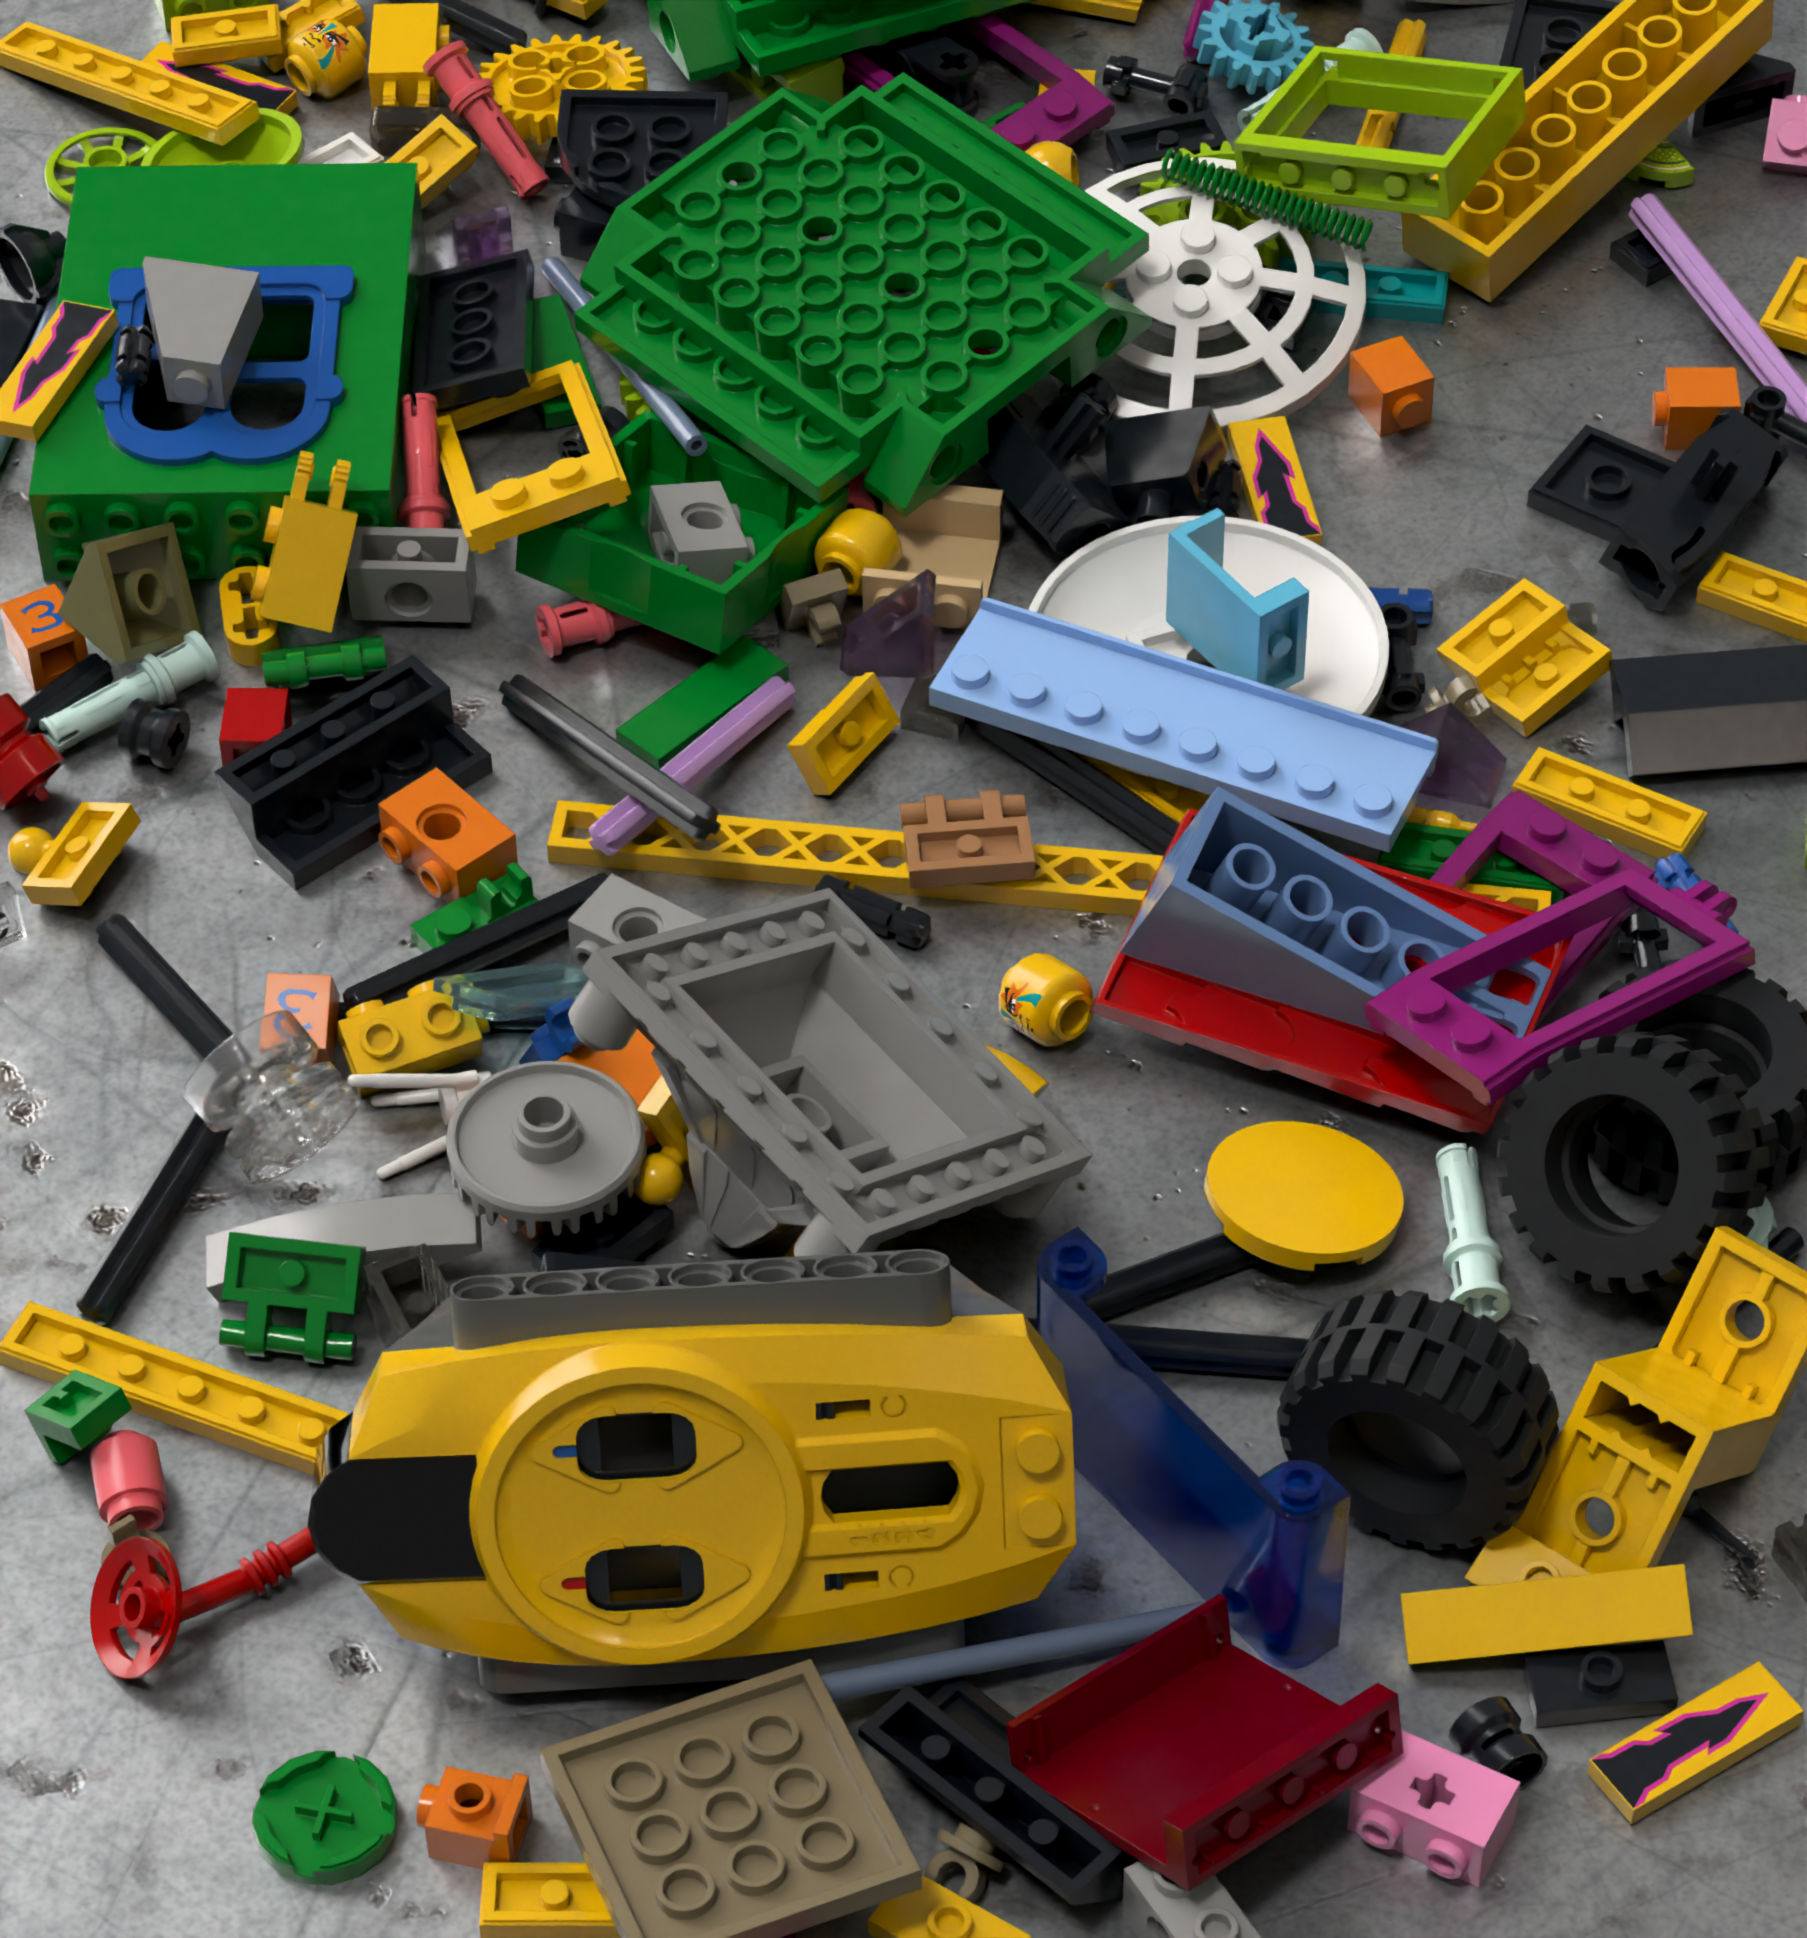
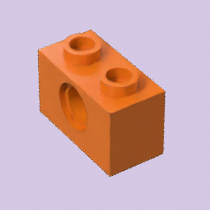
M437 767L378 804L381 832L378 838L384 853L392 862L398 865L403 863L417 875L427 892L435 898L442 897L448 903L461 896L464 898L477 890L476 886L483 878L486 877L490 882H493L507 874V865L513 862L518 864L515 833Z

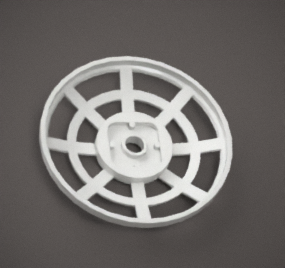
M1212 157L1199 158V164L1201 161L1206 160L1208 165L1214 162L1216 169L1222 165L1224 172L1230 168L1232 176L1237 172L1236 161ZM1169 159L1167 166V176L1170 174V167L1173 159ZM1163 161L1142 164L1113 174L1086 189V193L1149 233V251L1108 283L1125 282L1127 301L1152 317V326L1148 329L1163 337L1175 340L1173 357L1144 350L1131 342L1114 355L1116 358L1137 369L1160 376L1171 377L1169 408L1148 406L1116 395L1118 401L1117 410L1109 420L1192 408L1195 379L1232 374L1263 361L1283 387L1243 404L1213 409L1223 435L1227 436L1228 423L1278 416L1286 417L1306 406L1330 386L1350 359V352L1354 351L1360 339L1366 313V279L1359 249L1354 250L1353 245L1346 247L1344 242L1340 244L1348 268L1349 286L1314 277V265L1310 250L1294 224L1288 226L1286 221L1280 223L1278 218L1272 220L1269 215L1263 217L1260 212L1256 215L1262 219L1238 231L1226 224L1212 221L1215 201L1222 202L1220 197L1214 199L1212 194L1205 196L1203 191L1197 193L1195 188L1189 190L1187 186L1160 189L1139 196L1128 203L1113 194L1145 181L1163 178L1161 173ZM1202 179L1201 183L1199 184V187H1200V188H1201V186L1203 185V179ZM1211 183L1208 186V191L1211 189ZM1228 188L1226 189L1224 196L1227 195ZM1235 191V193L1233 194L1232 199L1235 198V196H1236V191ZM1253 196L1249 201V206L1252 204ZM1191 200L1189 219L1170 222L1160 227L1141 213L1146 209L1163 203ZM1261 200L1257 204V208L1260 207ZM1269 204L1266 206L1265 211L1269 209ZM1286 208L1282 213V217L1285 216ZM1294 211L1290 216V220H1292L1294 217ZM1303 213L1299 218V223L1302 221ZM1335 225L1334 229L1332 230V233H1333V234L1335 233L1336 225ZM1345 227L1340 234V238H1342L1344 235ZM1280 234L1293 254L1297 273L1263 268L1260 255L1255 247ZM1189 274H1201L1209 279L1200 286L1194 284L1185 285L1180 282L1181 278ZM1263 290L1293 294L1294 298L1286 314L1268 332L1253 315L1260 304ZM1312 299L1346 307L1344 319L1332 343L1316 363L1302 373L1282 347L1290 341L1302 326L1310 310ZM1234 331L1249 345L1226 355L1197 358L1198 342L1217 339ZM1047 373L1059 388L1063 386V382Z

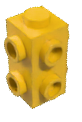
M434 979L411 988L407 992V998L386 1005L383 1004L382 1000H371L351 1008L346 1012L347 1018L338 1021V1040L351 1075L373 1073L430 1074L482 1056V1034L490 1032V1027L478 995L468 998L461 979L445 984L443 979ZM356 1087L359 1097L386 1089Z

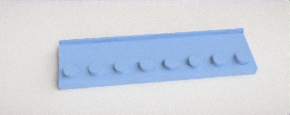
M984 597L981 600L980 609L929 687V705L1204 794L1211 795L1216 787L1219 786L1270 815L1388 853L1416 805L1417 794L1426 777H1431L1438 757L1439 741L1434 737L988 597Z

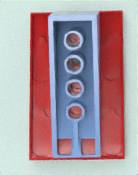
M1217 786L1200 811L1189 808L1182 817L1088 1012L1180 1046L1187 1042L1261 1070L1270 1071L1275 1069L1379 1108L1386 1104L1460 1132L1475 1131L1484 1135L1493 1126L1505 1095L1493 1104L1485 1106L1473 1097V1092L1388 1034L1383 1036L1372 1029L1370 1022L1365 1019L1364 1004L1411 972L1536 912L1338 853ZM1574 935L1452 994L1520 1039L1533 1032Z

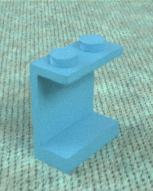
M1219 508L1195 520L1187 521L1177 529L1169 532L1166 622L1218 670L1281 690H1285L1304 680L1309 590L1294 577L1255 598L1223 569L1225 514Z

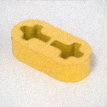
M243 566L229 571L220 580L219 585L227 652L233 661L244 666L262 665V651L276 650L281 647L278 621L259 616L260 602L254 601V603L242 604V595L251 594L257 569L255 566ZM258 628V637L247 639L246 629Z

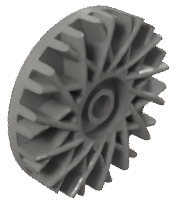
M537 1061L502 1070L470 1090L451 1116L446 1136V1147L453 1187L458 1188L461 1202L471 1197L474 1214L480 1216L486 1213L487 1223L490 1226L494 1225L498 1215L501 1214L507 1217L509 1230L513 1233H516L526 1223L528 1236L534 1237L536 1235L535 1221H551L554 1235L561 1234L564 1224L576 1234L580 1230L581 1215L592 1211L596 1223H600L603 1220V1212L612 1216L616 1215L618 1211L617 1196L620 1193L631 1199L633 1188L639 1187L641 1164L647 1154L645 1124L637 1112L639 1106L621 1084L606 1074L587 1066L563 1061Z

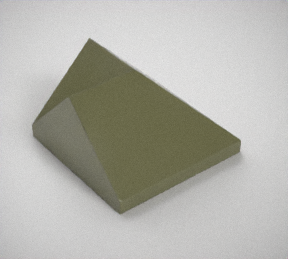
M173 522L81 544L84 554L58 611V615L117 664L126 663L145 657L149 653L155 654L171 649L183 643L184 635L192 630L202 635Z

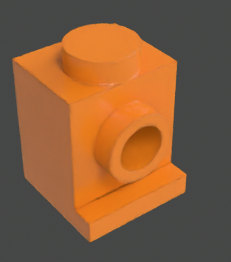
M446 1766L439 1786L432 1784L424 1786L417 1808L416 1823L418 1827L425 1828L429 1858L483 1869V1862H517L533 1817L529 1776L514 1773L512 1780Z

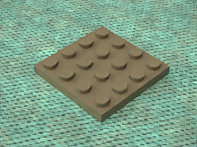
M811 1659L539 1749L541 1768L620 1938H781L922 1889L921 1868Z

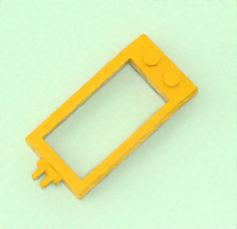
M572 360L533 373L531 374V387L520 389L511 396L504 398L491 396L464 403L461 407L447 412L436 410L439 457L471 552L477 550L479 555L496 549L495 543L609 503L610 507L627 502L626 496L631 495L623 469L579 362L574 364ZM566 393L589 454L578 458L560 459L545 470L520 479L510 478L502 480L491 489L477 494L457 432Z

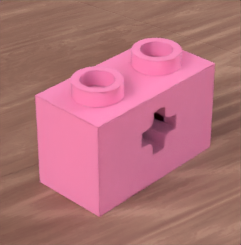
M1401 1730L1403 1754L1351 1787L1347 1829L1359 1834L1372 1846L1380 1849H1393L1425 1863L1430 1870L1442 1877L1449 1879L1459 1878L1480 1887L1516 1822L1521 1782Z

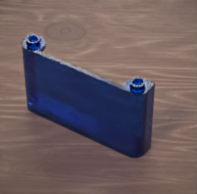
M1077 1226L1048 1244L1039 1254L1037 1260L1036 1331L1063 1365L1072 1410L1074 1467L1205 1601L1218 1594L1227 1598L1229 1625L1264 1661L1281 1669H1299L1308 1666L1339 1645L1351 1494L1324 1468L1313 1462L1304 1460L1283 1462L1259 1477L1085 1304V1300L1098 1293L1106 1282L1107 1259L1103 1251Z

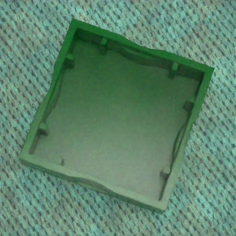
M647 409L610 438L631 491V495L626 496L627 502L613 507L606 503L518 535L515 571L721 655L780 603L784 584L810 577L818 570L814 562L813 551L820 536L837 516L847 510L849 489L841 487L819 504L748 452L733 447L720 438L701 430L700 432L708 441V447L700 456H690L656 413ZM720 481L730 504H737L739 508L741 530L744 537L752 538L755 556L747 563L737 560L733 564V575L722 585L689 572L690 567L681 564L676 567L656 559L647 538L650 487L652 485Z

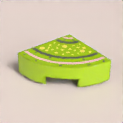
M1665 138L1626 176L1639 182V177L1665 181V188H1677L1693 184L1694 168L1673 144Z

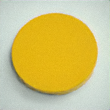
M1297 1121L1260 1123L1243 1128L1228 1136L1216 1147L1211 1155L1203 1188L1204 1198L1209 1201L1214 1213L1224 1224L1223 1233L1231 1241L1265 1261L1287 1268L1314 1271L1315 1264L1341 1263L1354 1260L1360 1265L1379 1256L1388 1248L1396 1236L1404 1204L1403 1191L1396 1174L1390 1165L1373 1149L1356 1138L1335 1129Z

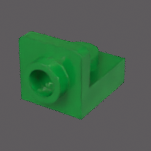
M75 1369L24 1411L49 1459L57 1463H64L78 1450H82L87 1445L104 1438L110 1432L112 1425L128 1413L132 1407L121 1387Z

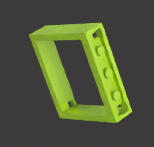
M1315 45L1234 141L1236 169L1240 173V179L1247 174L1249 181L1254 177L1257 180V184L1263 180L1265 188L1268 184L1272 183L1273 191L1276 187L1280 186L1282 193L1288 189L1290 196L1297 192L1298 200L1301 196L1305 195L1307 201L1313 198L1315 202L1322 201V203L1450 219L1527 119L1523 68ZM1324 60L1337 61V66H1332L1328 71H1325ZM1328 105L1470 121L1444 155L1301 139ZM1429 174H1437L1438 180L1430 179Z

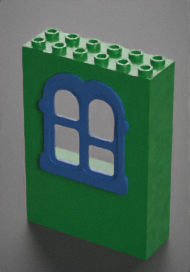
M417 163L77 167L56 310L63 300L115 310L119 326L36 442L29 500L44 581H72L84 554L81 545L83 543L170 522L174 523L188 579H222L226 573L235 568L243 566L257 567V565L269 567L274 544L263 541L270 507L282 508L284 496H290L301 450L314 453L313 460L315 462L312 480L308 482L305 500L327 505L331 488L329 481L332 468L336 465L338 459L351 462V468L342 508L355 511L358 514L356 526L403 527V524L398 519V507L401 501L406 498L400 399L408 394L412 396L418 290L420 276L424 275L426 254ZM145 256L259 272L264 317L247 356L308 357L297 362H244L235 386L240 383H302L306 386L304 405L299 416L291 423L280 428L268 430L248 428L238 423L231 415V393L225 409L205 407L200 418L182 429L171 431L152 430L141 425L133 416L136 386L132 384L127 387L121 386L116 381V377L120 374L115 370V365L118 362L116 355L118 341L121 337L120 331L123 327L129 324L137 328L143 324L152 332L142 266ZM152 332L148 337L153 343V347L150 349L152 352L150 365H160Z

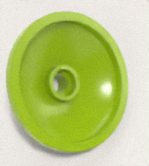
M258 108L261 118L224 146L174 129L149 149L141 162V166L298 164L304 153L305 141L299 124L291 116L273 109Z

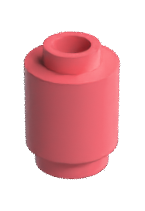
M120 1430L107 1435L92 1449L89 1455L101 1519L108 1523L110 1527L132 1514L136 1519L137 1529L156 1530L163 1523V1512L168 1506L157 1443L151 1437L132 1430Z

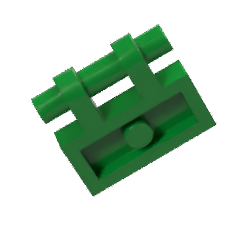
M381 635L261 652L266 687L278 685L279 688L291 687L292 690L309 687V684L315 683V680L339 677V679H345L348 682L362 680L364 676L374 675L375 671L387 670L385 649Z
M229 1232L222 1300L248 1302L246 1322L223 1319L219 1332L220 1345L244 1348L246 1356L267 1358L270 1352L303 1355L305 1362L326 1365L329 1358L353 1361L357 1349V1335L333 1332L331 1326L332 1313L359 1314L366 1247ZM273 1305L307 1309L305 1328L273 1325Z

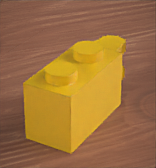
M439 3L374 4L368 77L373 116H383L384 128H397L400 115H415L419 128H425L432 122V116L438 115L439 93L445 91L435 76L428 77L422 67L435 52L452 43L450 25H441Z
M301 450L290 496H284L282 508L270 507L263 541L273 543V550L269 567L257 565L250 600L260 602L258 612L260 617L332 633L358 514L355 511L342 508L351 462L338 459L336 465L332 468L329 481L331 488L327 505L305 500L308 482L312 480L314 472V453Z

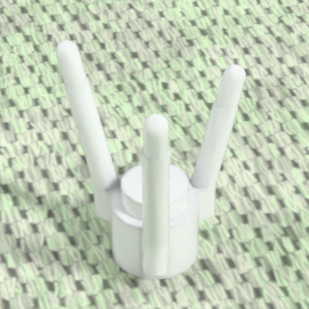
M477 1070L454 1074H353L349 1076L348 1084L351 1087L428 1088L377 1094L371 1098V1103L374 1107L439 1102L445 1125H448L461 1100L470 1090L492 1075L490 1071L477 1073ZM447 1135L378 1168L376 1171L377 1177L382 1180L387 1179L447 1151Z

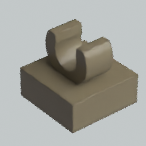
M840 568L787 583L783 587L778 613L786 632L806 626L815 648L838 641L835 629L842 625L840 616L843 613L849 589Z

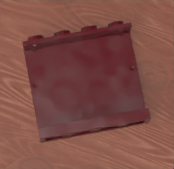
M1221 1594L1214 1596L1006 1723L1011 1765L1098 1831L1108 1841L1188 1891L1403 1754L1397 1693L1376 1683L1341 1706L1234 1646L1231 1643L1227 1598Z

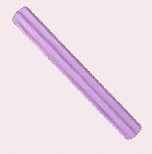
M779 676L771 677L659 770L688 790H693L795 705L796 700L793 693L796 689L791 682L785 683ZM629 794L590 826L589 832L592 838L589 843L594 850L600 849L606 856L614 855L657 820L660 815Z

